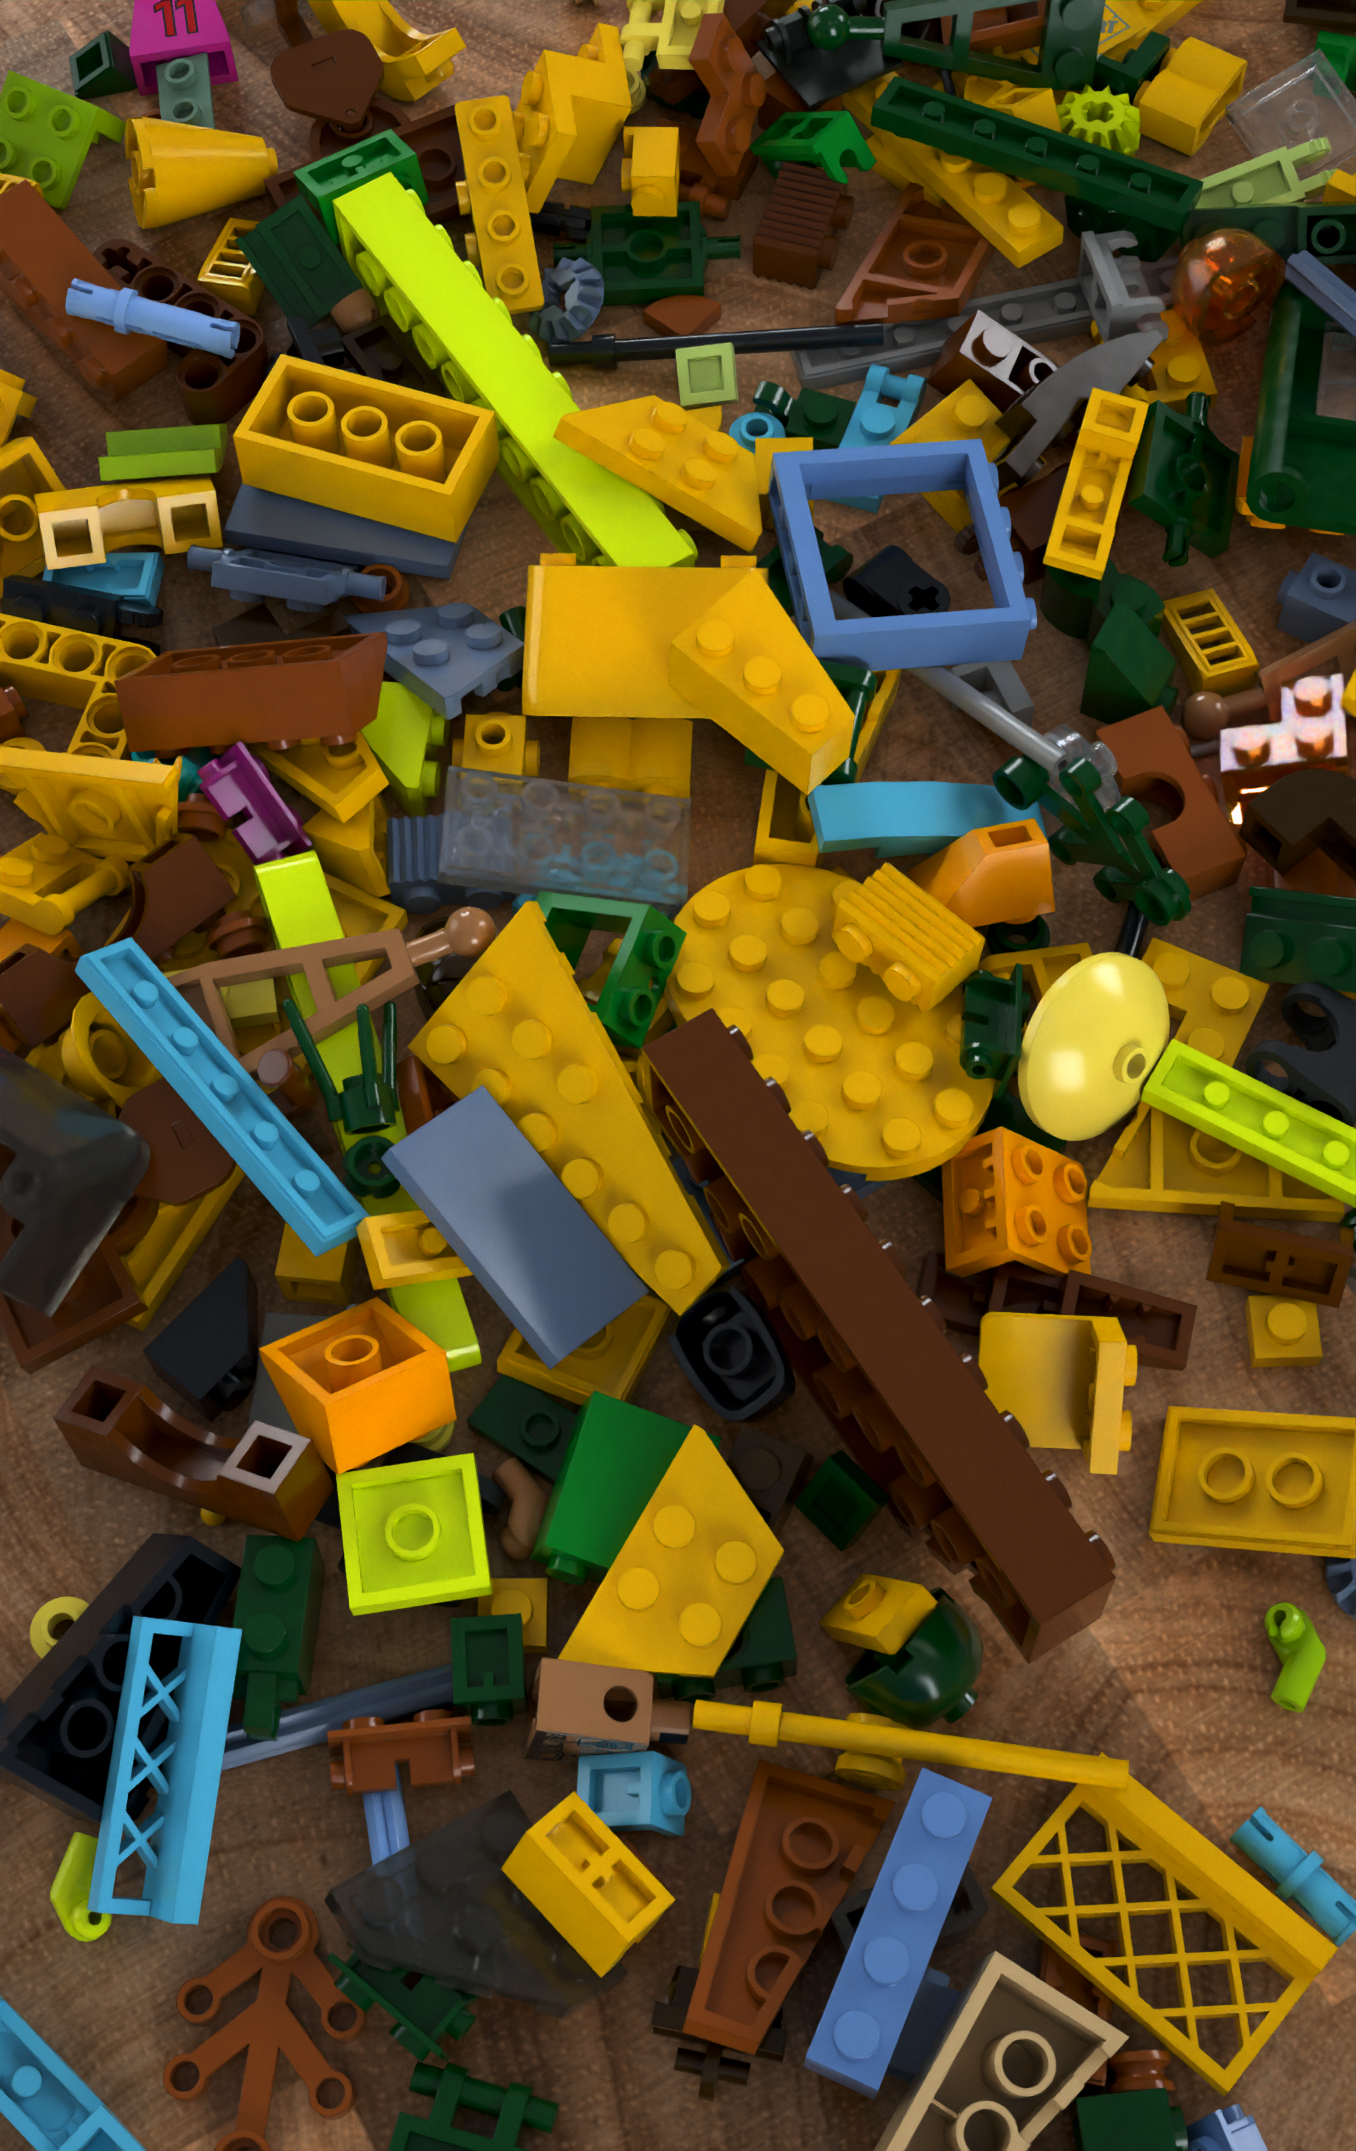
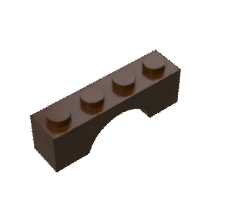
M177 832L128 868L132 886L130 913L123 929L107 946L132 937L151 961L159 967L177 952L174 943L192 930L196 934L205 932L215 926L216 920L227 914L223 907L238 896L195 835ZM25 943L0 962V1015L21 1042L32 1048H35L40 1043L44 1047H49L59 1042V1036L71 1027L74 1008L81 997L92 992L75 972L80 957H56L39 947Z
M91 1366L53 1417L81 1466L296 1542H300L335 1489L312 1439L254 1420L243 1438H229L217 1435L198 1427L174 1412L146 1384Z

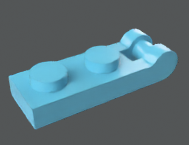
M872 364L866 376L864 389L839 448L889 445V443L914 424L926 392L927 378L909 374L907 379L891 375L889 368ZM883 396L899 400L898 407L895 408L881 404ZM884 495L826 500L877 514Z

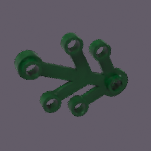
M1025 754L1021 757L1012 756L993 773L992 779L995 788L1012 807L1018 810H1027L1037 801L1063 823L1048 838L1051 851L1061 862L1067 865H1074L1076 862L1105 865L1093 876V881L1097 890L1107 900L1113 903H1119L1122 900L1133 901L1138 910L1148 920L1159 926H1166L1171 921H1181L1190 913L1191 902L1188 884L1176 871L1170 868H1161L1142 834V831L1150 824L1147 811L1134 798L1123 796L1105 814L1094 794L1102 786V778L1089 761L1077 757L1059 773L1061 785L1072 796L1079 810L1047 785L1050 780L1048 770ZM1118 835L1121 836L1128 850L1125 849Z

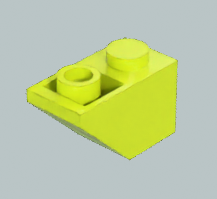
M382 681L377 718L361 729L389 782V785L385 788L412 818L416 815L424 818L428 798H437L439 794L440 761H435L438 746H447L450 733V719H445L401 683Z

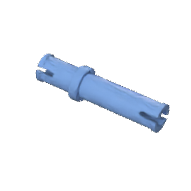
M76 278L71 282L72 288H69L67 291L65 308L68 315L92 319L115 326L114 331L121 334L129 335L131 331L143 333L162 340L209 351L229 359L234 357V349L238 347L240 323L217 319L195 311L148 300L138 296V291L126 287L118 291L100 287Z

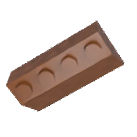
M386 631L166 651L114 681L129 751H153L155 758L167 759L185 755L191 751L190 748L208 746L210 754H225L240 741L244 746L245 743L263 742L266 750L291 748L299 745L301 739L320 738V743L323 746H335L352 742L357 739L358 731L377 718L388 645Z

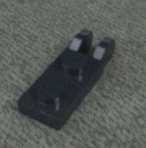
M10 575L3 580L2 614L140 644L150 648L156 657L160 655V646L155 644V642L121 636L122 623L143 628L161 626L163 611L158 607L126 601L122 595L26 576Z

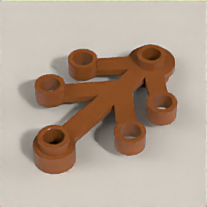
M278 1896L261 1904L249 1920L247 1943L205 1977H196L185 1982L177 1994L176 2005L180 2015L193 2025L206 2026L215 2022L221 2015L224 2008V1997L262 1971L257 2000L194 2051L174 2056L166 2064L163 2071V2085L168 2094L181 2102H194L202 2098L208 2091L211 2084V2076L249 2047L235 2131L225 2135L217 2143L214 2151H274L271 2144L265 2140L280 2049L308 2087L309 2103L320 2116L326 2119L342 2118L350 2112L355 2103L356 2091L352 2081L342 2072L331 2068L287 2006L293 1972L322 2009L320 2014L321 2025L332 2039L342 2043L354 2041L361 2036L367 2025V2013L333 1984L335 1979L315 1953L320 1939V1925L317 1916L304 1901L295 1897ZM286 1922L296 1925L297 1936L290 1946L278 1948L273 1945L272 1934L278 1925ZM198 1989H209L213 1996L211 2007L203 2014H191L188 2008L190 1996ZM342 2005L355 2007L357 2012L355 2024L346 2031L334 2030L331 2024L333 2012ZM187 2064L196 2065L199 2070V2080L195 2087L189 2091H178L175 2086L177 2071ZM330 2081H339L345 2088L343 2101L335 2108L327 2109L322 2107L319 2101L321 2088Z

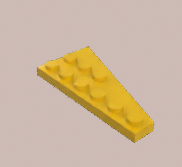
M527 900L407 1047L460 1100L483 1085L629 1267L679 1316H682L703 1293L717 1282L731 1265L693 1195H689L678 1177L669 1160V1157L672 1156L661 1134L655 1133L640 1105L643 1103L639 1092L604 1026L600 1022L597 1013L590 1011L572 977L575 975V972L565 953L558 951L544 924L548 921L538 902Z

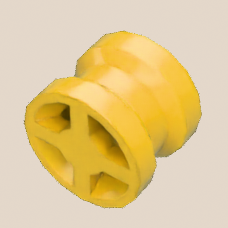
M851 1713L846 1717L847 1721L914 1730L888 1717L875 1714ZM848 1750L838 1756L835 1767V1774L846 1781L885 1791L903 1790L907 1772L901 1765L902 1758Z

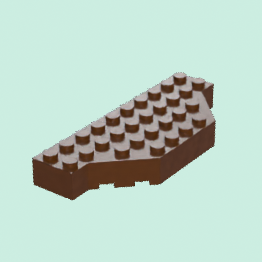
M711 1008L643 1046L642 1058L647 1108L682 1157L692 1181L699 1184L707 1180L708 1185L703 1187V1191L712 1210L708 1215L728 1258L733 1262L741 1258L745 1261L740 1266L742 1277L748 1287L744 1291L745 1294L753 1299L769 1318L783 1344L792 1369L857 1465L891 1497L885 1506L899 1527L911 1538L923 1531L931 1538L925 1544L929 1553L952 1574L956 1575L967 1568L975 1575L968 1580L973 1592L987 1603L1028 1664L1100 1619L1116 1579L1112 1573L1116 1565L1110 1550L1093 1530L1084 1533L1068 1511L1072 1508V1501L1060 1479L1049 1469L1042 1473L1026 1451L1030 1447L1029 1440L1018 1420L1008 1410L999 1413L984 1392L988 1389V1384L979 1365L967 1352L958 1355L943 1334L947 1331V1326L939 1309L927 1295H922L919 1298L915 1295L903 1278L907 1275V1270L898 1251L887 1239L878 1242L864 1223L867 1220V1213L860 1198L850 1185L844 1184L839 1187L826 1169L829 1165L828 1157L821 1143L810 1130L807 1129L801 1133L788 1115L791 1112V1107L780 1085L772 1077L763 1080L751 1063L754 1059L753 1052L741 1030L734 1024L726 1028L714 1009Z

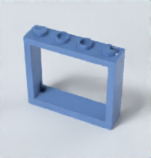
M981 439L773 453L767 492L797 628L817 659L859 667L869 671L1022 659L1029 630H1036V605L1032 597H1025L1022 586L1024 580L1022 555L1019 551L1013 552L1010 543V513L1006 506L1000 507L997 497L999 489L997 467L994 462L988 463ZM963 489L995 608L836 620L808 500Z

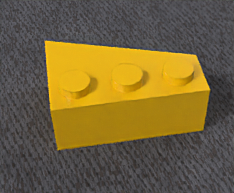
M756 567L670 642L669 686L744 746L748 747L807 796L849 757L855 715Z

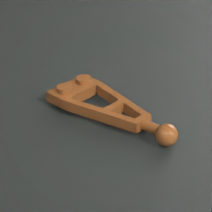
M1356 620L1255 672L1258 687L1226 697H1221L1210 691H1201L1193 694L1186 700L1181 710V721L1185 730L1195 738L1211 739L1225 730L1229 720L1264 710L1265 718L1271 723L1352 715L1340 704L1342 695L1356 669L1354 650L1356 646ZM1332 659L1340 694L1284 699L1281 684Z
M463 907L449 917L444 929L406 942L405 936L397 928L207 962L167 977V979L252 1079L257 1081L259 1079L258 1064L261 1057L267 1051L280 1048L287 1051L293 1059L303 1053L292 1028L241 1057L221 994V987L305 972L318 1012L304 1021L315 1045L357 1021L356 1008L359 1004H366L369 1007V1011L372 1012L420 983L415 967L451 953L464 958L482 956L496 938V927L491 916L484 910L477 907ZM389 957L392 966L390 970L341 999H337L328 968Z

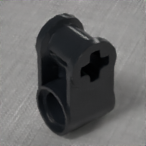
M895 545L886 546L843 581V590L847 600L871 617L949 612L951 598L949 590L945 585L934 579L913 562L904 550Z

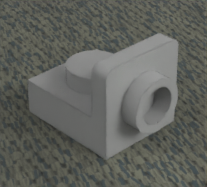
M1010 660L958 664L949 670L1032 728L1034 704ZM947 700L952 710L959 708Z

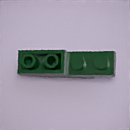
M1356 202L1238 204L1234 207L1194 208L1180 231L1181 268L1288 264L1287 259L1293 253L1298 254L1303 250L1311 253L1323 265L1356 264Z

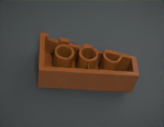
M25 179L0 195V291L78 366L81 374L95 390L101 388L117 403L169 367L167 341L133 331L129 335L121 334L114 331L115 326L66 313L67 291L69 288H72L71 282L74 278L108 289L121 291L122 288Z

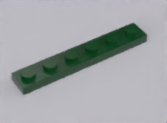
M894 76L872 106L870 123L872 126L892 132L898 137L909 138L938 148L947 154L961 156L981 163L999 172L1009 173L1041 184L1050 190L1061 191L1084 199L1102 208L1112 209L1147 221L1156 227L1167 228L1180 233L1200 200L1203 181L898 76Z

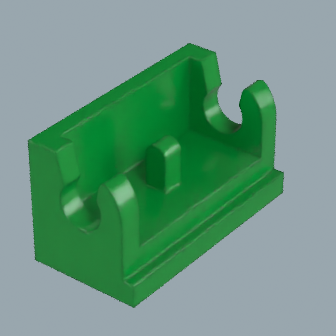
M849 111L785 112L749 146L754 156L760 155L775 180L779 177L783 161H794L798 165L812 168L823 167L828 177L837 184L848 183L846 172L841 167H857L860 172H867L877 163Z

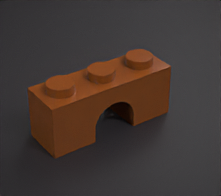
M1161 705L1096 730L1088 761L1099 772L1102 778V786L1112 805L1117 803L1123 796H1129L1137 801H1150L1159 804L1171 814L1174 821L1151 830L1148 845L1162 869L1170 868L1180 874L1186 881L1190 889L1189 899L1191 902L1236 884L1247 856V845L1238 835L1240 828L1233 822L1228 823L1218 805V792L1213 780L1207 773H1200L1190 756L1191 747L1184 729L1177 723L1172 724Z

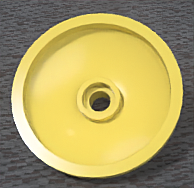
M1119 952L1096 954L1080 961L1067 970L1055 981L1039 1002L1027 1026L1021 1046V1057L1018 1062V1087L1021 1101L1027 1115L1038 1128L1062 1140H1087L1110 1130L1127 1118L1141 1102L1143 1088L1167 1049L1170 1030L1165 990L1159 977L1150 966L1141 960Z

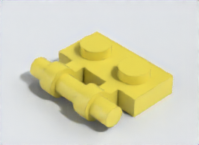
M627 0V7L631 11L629 23L622 28L619 42L622 45L626 70L631 72L640 71L643 67L644 56L648 55L651 51H656L659 69L694 70L688 59L703 16L710 13H723L725 0ZM658 10H664L662 23H651V17Z

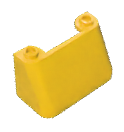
M540 553V565H528L522 676V714L567 717L711 719L669 686L670 642L755 567L757 568V556L721 555L720 567L580 566L576 565V553ZM757 568L769 586V568Z

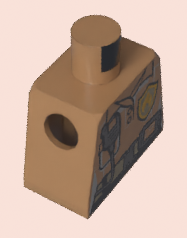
M542 1657L528 1692L529 1712H527L523 1759L578 1762L579 1756L645 1752L649 1742L686 1745L690 1729V1702L653 1698L654 1677L652 1673L647 1671ZM606 1711L618 1714L623 1722L613 1720L607 1715Z

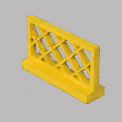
M1103 1752L1099 1755L1101 1757H1108ZM1129 1774L1126 1790L1078 1783L989 1891V1894L1222 2096H1225L1314 1978L1323 1970L1339 1949ZM1079 1807L1104 1826L1107 1852L1068 1854L1065 1824ZM1055 1837L1057 1854L1040 1855ZM1118 1839L1131 1850L1119 1851ZM1148 1863L1162 1875L1165 1901L1126 1903L1121 1864ZM1109 1865L1114 1904L1075 1906L1070 1867ZM1059 1868L1063 1906L1036 1908L1013 1887L1028 1869ZM1176 1888L1191 1900H1178ZM1206 1912L1216 1920L1221 1927L1224 1951L1185 1953L1180 1913ZM1167 1914L1173 1954L1134 1956L1128 1916ZM1116 1917L1121 1957L1094 1958L1082 1948L1079 1941L1077 1919ZM1051 1920H1065L1067 1934ZM1235 1937L1250 1950H1237ZM1265 1962L1290 1984L1276 2002L1245 2004L1239 1963ZM1226 1964L1232 2005L1193 2007L1187 1966ZM1175 1967L1181 2008L1153 2009L1139 1997L1136 1969ZM1109 1970H1123L1125 1984ZM1265 2016L1250 2035L1247 2017ZM1234 2017L1239 2051L1225 2069L1199 2048L1195 2020ZM1182 2020L1184 2034L1168 2021Z

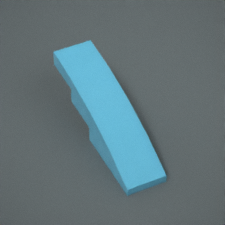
M935 781L863 782L820 785L808 796L820 853L873 848L876 859L927 853L929 858L973 829L1035 818L1048 841L1037 801L1027 810H1018L1008 804L998 793L995 786Z

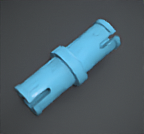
M1262 1806L1259 1807L1251 1815V1818L1246 1820L1233 1834L1229 1841L1234 1845L1236 1844L1279 1886L1275 1893L1284 1902L1291 1898L1334 1940L1333 1943L1340 1947L1356 1930V1900L1320 1866L1325 1860L1315 1850L1308 1855L1266 1814V1810Z

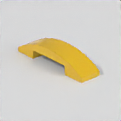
M1092 388L1042 564L1094 579H1102L1115 533V524L1139 444L1149 403Z

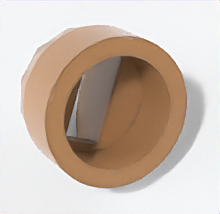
M362 288L342 299L334 306L330 314L340 329L349 334L378 319L380 311L366 288Z

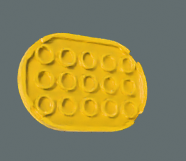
M757 864L729 873L706 885L684 905L673 922L687 933L672 972L666 978V987L664 989L669 1010L678 1027L711 1008L714 1009L726 1028L733 1024L736 1025L747 1039L753 1052L754 1059L751 1063L763 1080L772 1077L780 1085L791 1107V1112L788 1113L789 1117L801 1133L808 1129L817 1137L828 1157V1167L846 1172L866 1174L865 1181H888L927 1172L958 1154L969 1139L976 1135L984 1122L995 1087V1079H973L967 1075L960 1065L961 1028L965 1020H961L962 990L959 986L954 988L928 1012H921L917 1004H911L910 1001H902L895 997L889 991L885 982L882 981L880 975L873 974L869 966H863L862 962L856 963L845 957L834 942L831 934L838 903L842 898H846L850 891H855L859 882L843 875L799 864Z

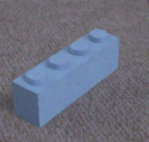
M922 1767L806 2054L804 2068L875 2100L993 1797Z

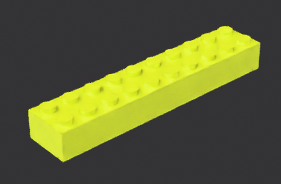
M388 172L332 200L343 257L363 287L369 291L380 311L379 318L386 314L392 318L442 383L444 394L448 399L495 411L500 460L495 470L558 552L576 553V565L695 567V562L698 561L699 555L694 541L684 529H675L667 519L665 508L659 499L553 437L558 423L564 414L581 411L573 401L567 382L559 372L551 373L544 365L540 351L531 336L528 334L521 336L516 330L503 301L499 297L492 299L485 291L475 266L469 260L462 262L454 252L452 241L443 226L440 224L433 226L426 217L424 207L416 192L411 188L405 190L394 175Z

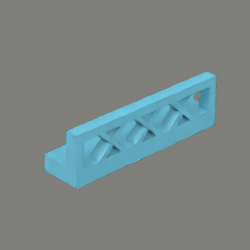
M133 1616L87 1910L95 1913L151 1916L170 1923L198 1925L242 1629ZM153 1633L182 1636L178 1667L160 1681L149 1665ZM145 1685H146V1687L148 1688L149 1692L144 1695V1690H145ZM174 1689L173 1700H172V1698L170 1697L169 1693ZM158 1703L169 1719L167 1739L148 1754L137 1737L140 1718ZM135 1758L138 1764L132 1769ZM163 1762L162 1771H160L158 1766ZM147 1776L158 1792L156 1810L140 1826L136 1827L126 1812L128 1792ZM122 1831H123V1833L125 1834L126 1838L121 1842ZM151 1836V1842L149 1846L146 1840ZM136 1850L147 1866L142 1898L112 1896L117 1866Z

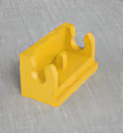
M575 1791L525 1832L501 1868L600 1978L616 1965L634 1942L638 1944L647 1935L664 1912L676 1900Z

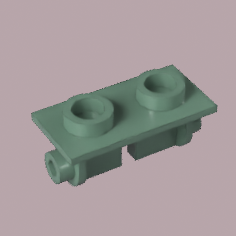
M204 52L156 65L161 120L216 129L207 53Z

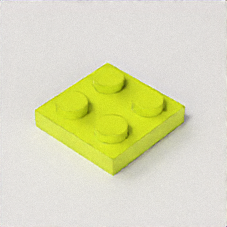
M474 1453L336 1474L349 1607L353 1616L493 1594L477 1464Z

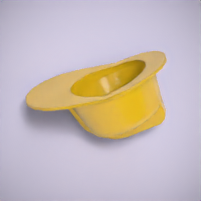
M93 992L81 997L73 1010L71 1027L66 1029L58 1038L59 1044L62 1047L61 1058L63 1068L70 1082L80 1092L96 1099L112 1098L123 1108L124 1103L131 1095L164 1078V1076Z

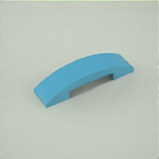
M0 1995V2112L37 2151H147L94 2091Z

